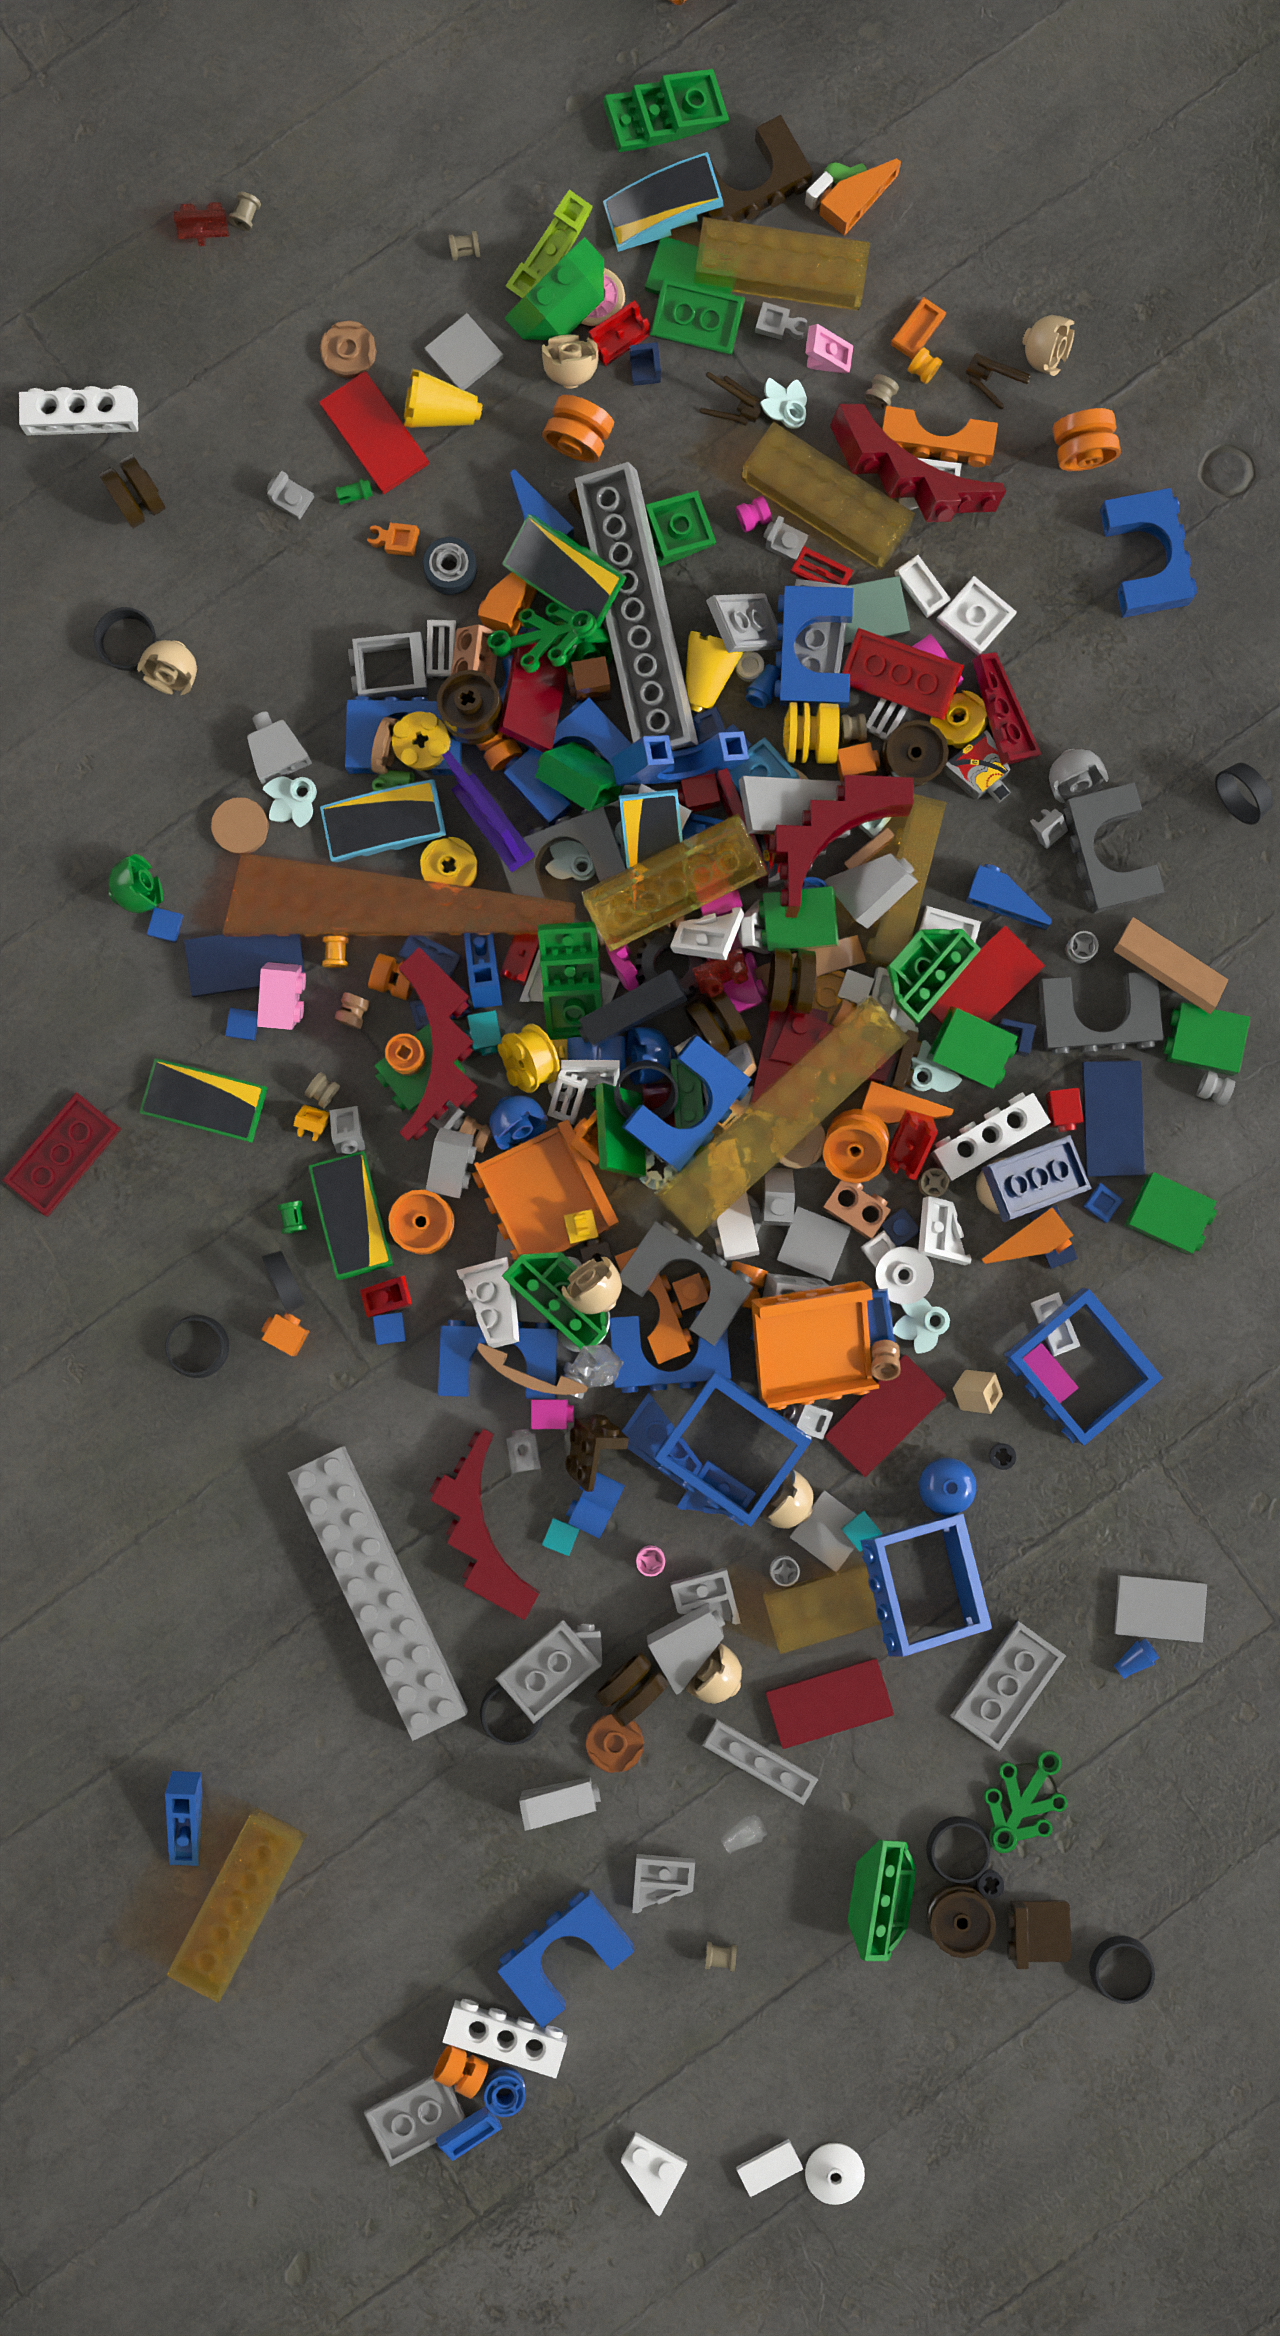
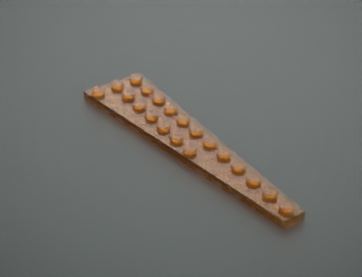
M241 853L223 934L225 937L261 936L265 934H276L277 936H289V934H304L305 936H317V934H333L335 936H348L351 934L357 936L433 935V933H449L450 935H461V933H478V935H490V933L538 934L537 930L540 924L573 923L576 905L571 902Z

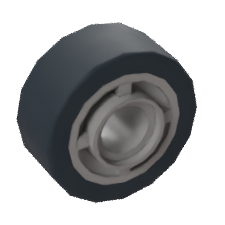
M450 536L439 538L432 542L424 552L422 565L425 578L429 585L439 593L447 595L460 594L474 582L477 573L475 555L469 544L460 538ZM449 561L457 564L453 570L443 569V565Z

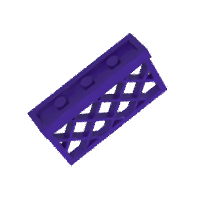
M449 750L442 756L459 783L451 791L511 873L535 857L530 847L474 773L468 776Z

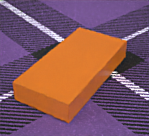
M923 297L892 339L891 346L913 360L942 322L946 312Z

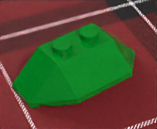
M584 237L520 300L504 319L523 340H549L552 337L569 335L604 300V258Z
M963 929L919 930L887 966L896 1004L915 1024L919 1023L978 954L981 948Z
M562 1252L521 1254L502 1274V1277L556 1329L588 1355L607 1334L605 1312L598 1314L579 1312L562 1295L563 1285L566 1289L568 1288L570 1281L567 1278L578 1267Z
M880 1839L856 1863L848 1924L861 1960L888 1961L892 1955L891 1952L899 1944L908 1929L917 1869L908 1851V1845L903 1840Z

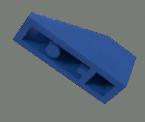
M513 469L510 472L511 483L524 521L528 514L535 515L554 530L561 531L570 539H573L574 528Z
M985 864L984 867L978 866L965 903L1044 930L1050 926L1052 919L1007 874L1001 873L1000 868L990 864Z
M491 917L463 921L469 987L473 1007L478 1009L502 1005Z
M172 1771L165 1792L169 1865L199 1866L202 1817L201 1772Z

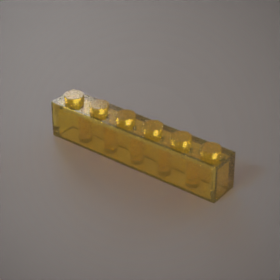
M914 794V805L909 816L901 817L905 818L903 829H897L894 845L898 846L895 857L899 860L904 857L915 870L912 874L918 882L873 923L872 926L877 927L875 938L869 937L865 954L870 955L868 963L887 967L912 939L947 802Z

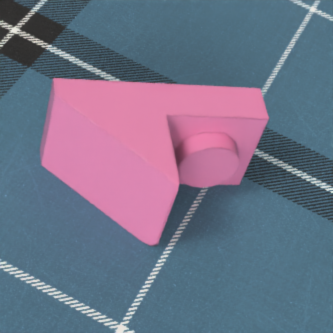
M819 324L809 326L805 351L808 355L807 367L829 372L850 373L853 345Z

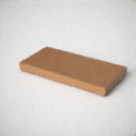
M1134 917L1127 924L1114 948V952L1208 1014H1211L1216 1008L1228 982L1227 978Z

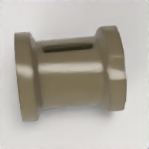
M238 192V202L233 213L229 214L228 221L236 228L250 231L253 225L251 223L255 211L260 209L261 203L252 194Z
M472 231L470 235L454 237L453 234L449 235L453 261H457L458 257L470 255L481 257L477 231Z
M707 1941L705 1969L709 1970L710 1967L729 1968L730 1972H734L737 1945L732 1944L731 1947L717 1946Z

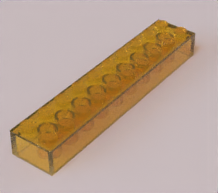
M872 996L863 998L713 1137L705 1147L699 1150L695 1157L680 1172L677 1171L653 1195L692 1237L697 1238L910 1038Z

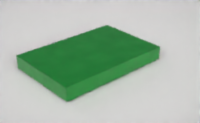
M665 237L660 239L645 284V291L659 295L663 278L732 294L742 260Z
M663 278L650 336L732 356L745 297Z
M606 1083L595 1085L600 1169L636 1178L645 1177V1146L621 1128L627 1119L616 1107L614 1100L616 1086ZM619 1087L621 1097L627 1105L634 1109L638 1105H642V1093Z

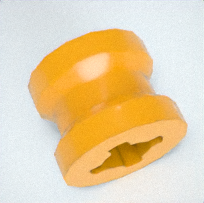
M923 347L914 357L907 371L911 374H917L920 376V380L927 384L939 369L942 360L938 357L933 358L930 356L929 350Z

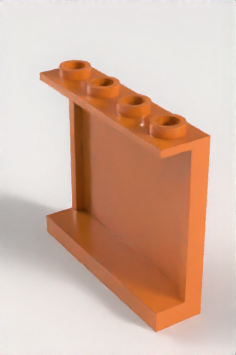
M568 1119L558 1123L557 1127L485 1162L474 1164L476 1172L471 1173L478 1189L484 1187L488 1198L484 1199L491 1215L497 1213L501 1222L497 1225L498 1230L504 1241L510 1240L514 1248L510 1250V1254L514 1261L521 1254L564 1252L583 1243L570 1245L563 1218L564 1215L592 1209L598 1235L618 1226L619 1221L589 1160L570 1144L575 1136V1132Z
M863 1281L751 1300L759 1399L767 1408L781 1410L790 1404L809 1405L818 1399L837 1400L845 1394L864 1395L869 1393V1390L879 1389V1384L873 1380L871 1371L867 1301L873 1300L872 1288Z

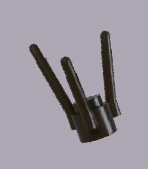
M979 353L974 355L966 370V374L972 376L969 383L978 387L999 409L1004 408L1003 403L981 381H988L993 372L1024 384H1028L1031 377L1028 373L995 362Z
M707 372V378L741 400L736 410L741 414L736 415L706 408H700L699 412L709 416L737 421L747 426L749 421L756 423L763 410L760 404L762 400L749 393L728 376H724L722 380Z

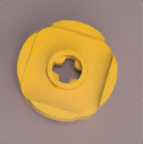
M963 690V693L953 695L944 720L931 716L930 720L931 724L940 729L946 738L947 745H953L955 748L960 749L966 747L968 743L973 742L979 737L988 724L983 700L975 693ZM955 714L957 716L965 714L964 720L958 723L954 722L953 716Z
M413 712L403 717L401 721L394 725L392 736L393 750L398 759L405 765L419 771H424L438 766L444 760L442 755L449 750L450 734L445 724L433 713ZM419 734H422L424 737L428 736V741L424 742L425 747L420 748L418 744H414V740L417 739Z
M448 837L432 841L425 848L420 859V866L423 878L432 890L440 894L455 896L471 886L477 875L478 862L472 848L465 841L456 837ZM451 859L455 860V871L443 872L444 866L442 862L444 860L446 862H449Z

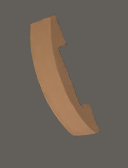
M858 935L840 939L839 946L807 949V951H815L817 977L866 963ZM797 953L792 954V967L794 966ZM770 963L754 969L757 979L762 978L767 991Z
M482 1343L478 1344V1351L493 1368L524 1387L544 1393L561 1395L585 1393L589 1388L587 1385L564 1376L560 1377L557 1386L505 1366L504 1362L508 1355L507 1353Z

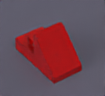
M405 1275L360 1290L367 1318L412 1305Z

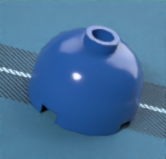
M640 1027L632 1028L627 1033L626 1058L631 1056V1063L649 1060L657 1062L669 1070L670 1060L675 1059V1050L673 1045H669L667 1038L659 1030ZM649 1068L635 1070L629 1074L634 1085L654 1083L665 1076L664 1073Z
M508 1095L501 1098L489 1117V1127L496 1145L502 1150H510L514 1148L512 1144L520 1141L524 1143L541 1135L547 1127L545 1120L548 1121V1117L541 1106L532 1098Z
M948 1457L938 1458L928 1463L919 1478L918 1489L924 1505L935 1513L950 1516L967 1510L974 1501L977 1484L971 1468L960 1460Z

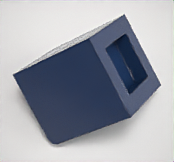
M658 342L630 346L633 386L661 383Z
M1001 1018L997 1023V1027L1018 1036L1016 1040L1018 1047L1014 1055L1026 1057L1030 1054L1036 1025Z

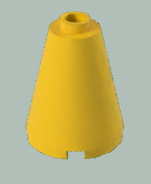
M412 369L410 375L412 386L407 390L404 410L405 427L473 425L474 420H480L482 403L478 402L476 395L425 372Z
M690 631L685 687L690 709L702 713L705 709L709 710L713 707L743 652L728 653L721 638L711 635L704 637L700 635V632Z

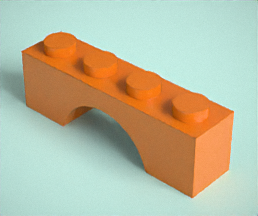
M886 406L882 430L900 447L916 458L926 459L935 457L940 458L941 461L954 463L961 461L967 462L973 467L990 465L998 423L970 419L966 426L958 433L950 436H936L922 428L914 410Z
M638 1247L615 1256L620 1272ZM658 1274L648 1289L655 1296L660 1309L659 1322L654 1331L647 1337L658 1364L690 1352L689 1345L693 1344L688 1329H681L678 1318L683 1316L677 1302L671 1303L667 1292L672 1289L666 1274L661 1276Z

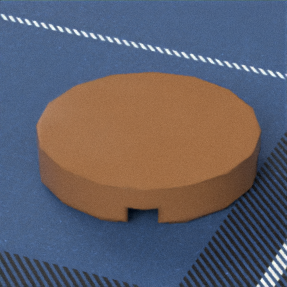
M347 320L332 325V328L322 336L320 344L322 361L327 369L338 377L348 379L357 377L364 371L367 372L373 365L377 352L372 334L359 322Z
M384 717L377 729L371 755V768L374 773L382 775L388 773L386 766L391 767V764L394 762L396 754L392 746L394 725L398 722L395 718Z
M232 798L224 801L216 809L212 817L211 830L215 841L225 851L238 855L252 853L261 847L267 838L269 821L266 813L256 802L248 798Z

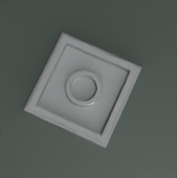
M468 313L424 348L426 354L452 384L462 390L467 389L504 358L503 353Z
M797 1207L794 1214V1222L788 1229L777 1261L831 1281L851 1227Z
M823 1490L812 1505L813 1511L809 1519L798 1524L789 1537L837 1572L855 1548L841 1528L857 1515Z

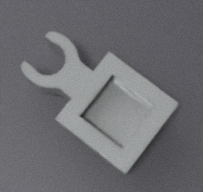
M763 302L755 333L782 340L785 332L789 333L794 339L801 340L803 339L804 332L797 331L795 327L798 325L806 327L807 320L802 317L789 318L790 309Z

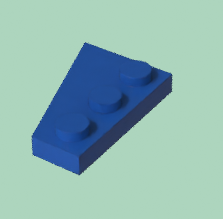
M648 1392L622 1430L629 1438L627 1449L688 1490L680 1483L682 1478L675 1473L668 1475L656 1466L658 1461L654 1459L655 1455L675 1427ZM681 1436L668 1456L697 1476L704 1466Z

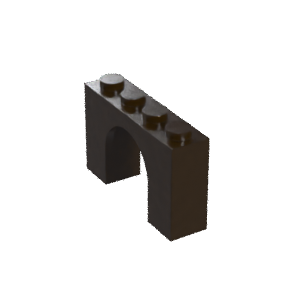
M781 115L756 127L755 142L771 170L769 179L759 188L750 191L733 189L722 180L711 161L723 199V207L701 214L713 235L720 232H729L737 223L745 219H754L762 210L769 206L773 208L780 205L785 198L794 193L799 195L805 192L811 185L813 171Z

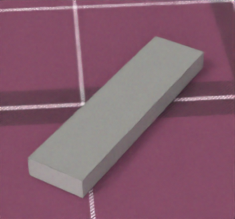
M717 1718L702 1743V1746L802 1805L805 1804L818 1781L817 1777Z

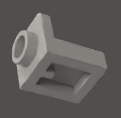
M283 471L280 472L278 477H273L267 487V495L271 504L298 520L302 518L314 498L312 492L291 481Z
M778 516L775 523H769L763 537L767 539L765 549L795 563L809 535L783 523L784 518Z
M449 1101L446 1104L449 1109L437 1121L432 1118L429 1122L438 1129L444 1128L458 1132L464 1122L463 1117L465 1113L460 1108L457 1109Z
M358 1106L329 1110L332 1141L338 1154H352L356 1151L364 1150L365 1143L362 1137Z
M795 1403L787 1405L784 1409L783 1417L806 1434L823 1440L833 1412L813 1404L800 1405Z
M594 1624L577 1625V1630L572 1631L602 1665L601 1628L595 1629Z

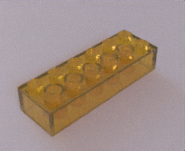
M703 217L694 283L732 288V292L859 311L863 297L870 242Z
M775 422L771 424L742 467V481L879 570H882L912 526L915 517L914 512L894 499L889 498V496L857 475L852 474V472Z
M738 813L583 891V903L611 952L766 875L767 871L764 861Z
M255 1808L250 1813L166 1974L168 1977L217 2003L221 2001L307 1834L258 1808Z

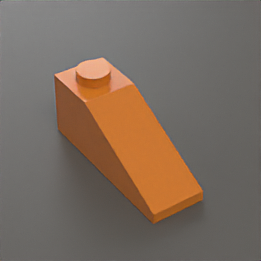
M896 158L839 181L833 189L828 188L819 200L821 203L819 215L845 236L898 176L901 161Z
M511 572L489 591L486 599L481 602L478 616L483 626L495 631L504 630L510 637L516 636L521 627L519 613L524 609L530 608L538 590Z
M873 1081L868 1086L861 1106V1110H868L879 1116L886 1126L899 1124L906 1109L932 1116L933 1119L949 1118L954 1110Z
M1052 1207L982 1258V1261L987 1264L1050 1253L1054 1249L1059 1254L1072 1244L1069 1238L1073 1234Z

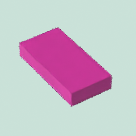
M1039 1343L1022 1358L1059 1403L1079 1388L1042 1343Z

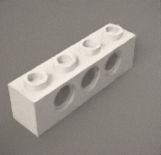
M121 385L114 386L112 389H100L89 386L85 387L84 390H72L61 387L57 388L56 391L32 388L28 392H19V425L26 435L138 432V399L132 388ZM105 405H113L110 411L101 412ZM77 406H85L81 412L73 413ZM49 407H56L53 413L45 414Z
M1023 1092L1008 1101L1011 1106L1003 1111L997 1107L984 1115L986 1121L976 1126L973 1121L959 1129L962 1134L952 1140L950 1136H947L934 1144L937 1149L931 1155L938 1167L947 1174L949 1182L1051 1123L1034 1093L1025 1096ZM1009 1114H1016L1020 1118L1019 1128H1011L1008 1125L1007 1116ZM990 1128L995 1132L996 1140L994 1143H988L983 1139V1129ZM959 1143H967L971 1147L970 1157L964 1158L959 1155L957 1151Z
M462 1999L461 2002L455 2000L443 2043L553 2078L557 2077L568 2035L563 2034V2030L554 2026L541 2028L536 2026L535 2022L529 2018L518 2017L517 2020L506 2016L507 2013L497 2008H490V2010L478 2007V2003L469 1999ZM480 2021L485 2025L486 2030L482 2033H476L471 2029L470 2024ZM503 2030H508L513 2033L514 2039L510 2042H504L499 2038L498 2034ZM531 2039H537L542 2043L543 2047L540 2050L533 2051L528 2048L526 2043Z

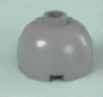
M1068 749L1064 751L1054 761L1049 772V782L1056 800L1065 803L1064 798H1075L1101 791L1103 789L1101 783L1104 779L1106 782L1109 779L1100 757L1090 750Z

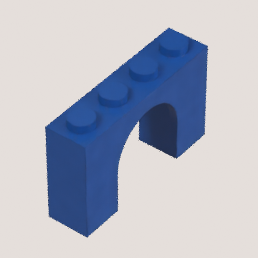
M1171 488L1105 500L1100 508L1105 537L1135 531L1146 532L1156 537L1166 552V566L1162 572L1151 577L1121 583L1117 589L1122 618L1188 606L1197 593L1195 579L1191 578L1189 573L1191 566L1190 554L1188 551H1185L1183 545L1185 540L1184 526L1179 524L1177 517L1179 502L1177 497H1173Z
M785 586V594L779 595L778 612H784L783 623H778L777 640L783 642L782 652L776 651V669H781V680H775V697H780V706H789V702H797V706H803L805 702L809 703V707H818L819 703H837L839 708H848L850 674L818 673L807 669L798 660L794 644L799 633L811 624L818 622L852 623L854 588Z
M357 696L354 700H347L345 768L348 774H377L371 768V755L377 729L384 717L401 720L410 713L422 711L433 713L443 722L437 709V701H428L424 697H413L411 701H400L398 697H384L383 700H372V698L367 696ZM450 735L449 751L462 767V743ZM445 760L431 769L433 775L454 776Z
M588 698L584 702L581 700L576 702L570 708V714L564 720L558 719L552 749L572 742L583 744L594 752L596 751L602 760L613 766L612 757L630 746L631 743L596 704ZM527 746V752L520 758L516 756L506 764L505 768L507 770L504 771V776L508 783L546 825L552 827L555 825L556 820L563 818L571 811V804L561 793L535 777L539 767L537 763L543 752Z
M744 731L721 732L697 746L677 751L671 750L669 735L644 736L612 757L616 784L617 786L639 785L641 783L681 782L683 779L708 774H715V778H717L718 771L725 768L731 771L749 760Z
M692 1036L675 1060L698 1077L707 1090L708 1106L701 1120L691 1127L677 1129L666 1124L644 1105H638L621 1127L668 1166L679 1172L682 1168L687 1170L696 1159L694 1152L700 1145L705 1147L714 1136L712 1129L718 1122L723 1124L732 1113L730 1106L736 1099L741 1101L750 1090V1087L747 1085L752 1080L698 1036Z
M696 1311V1318L701 1311ZM638 1316L609 1318L615 1388L621 1387V1393L639 1392L638 1386L650 1385V1391L667 1390V1384L679 1383V1388L696 1387V1381H708L715 1370L731 1379L727 1329L715 1347L698 1336V1349L694 1359L680 1370L667 1372L653 1367L645 1359L641 1349Z
M448 1320V1326H441L438 1396H469L471 1360L477 1351L478 1344L486 1343L478 1321L477 1327L465 1326V1321ZM518 1322L519 1342L513 1344L521 1350L525 1357L526 1374L556 1386L558 1329H552L551 1323H535L534 1329L523 1328V1323ZM526 1387L527 1399H556V1394L544 1393Z
M591 1889L585 1894L582 1891L578 1892L568 1901L570 1906L562 1913L559 1910L555 1911L545 1920L547 1925L539 1932L536 1929L532 1930L522 1939L524 1944L516 1951L511 1948L499 1958L501 1963L498 1966L497 1972L541 2028L565 2010L566 2001L546 1977L541 1965V1956L551 1942L564 1936L579 1937L594 1948L611 1971L634 1952L633 1942Z

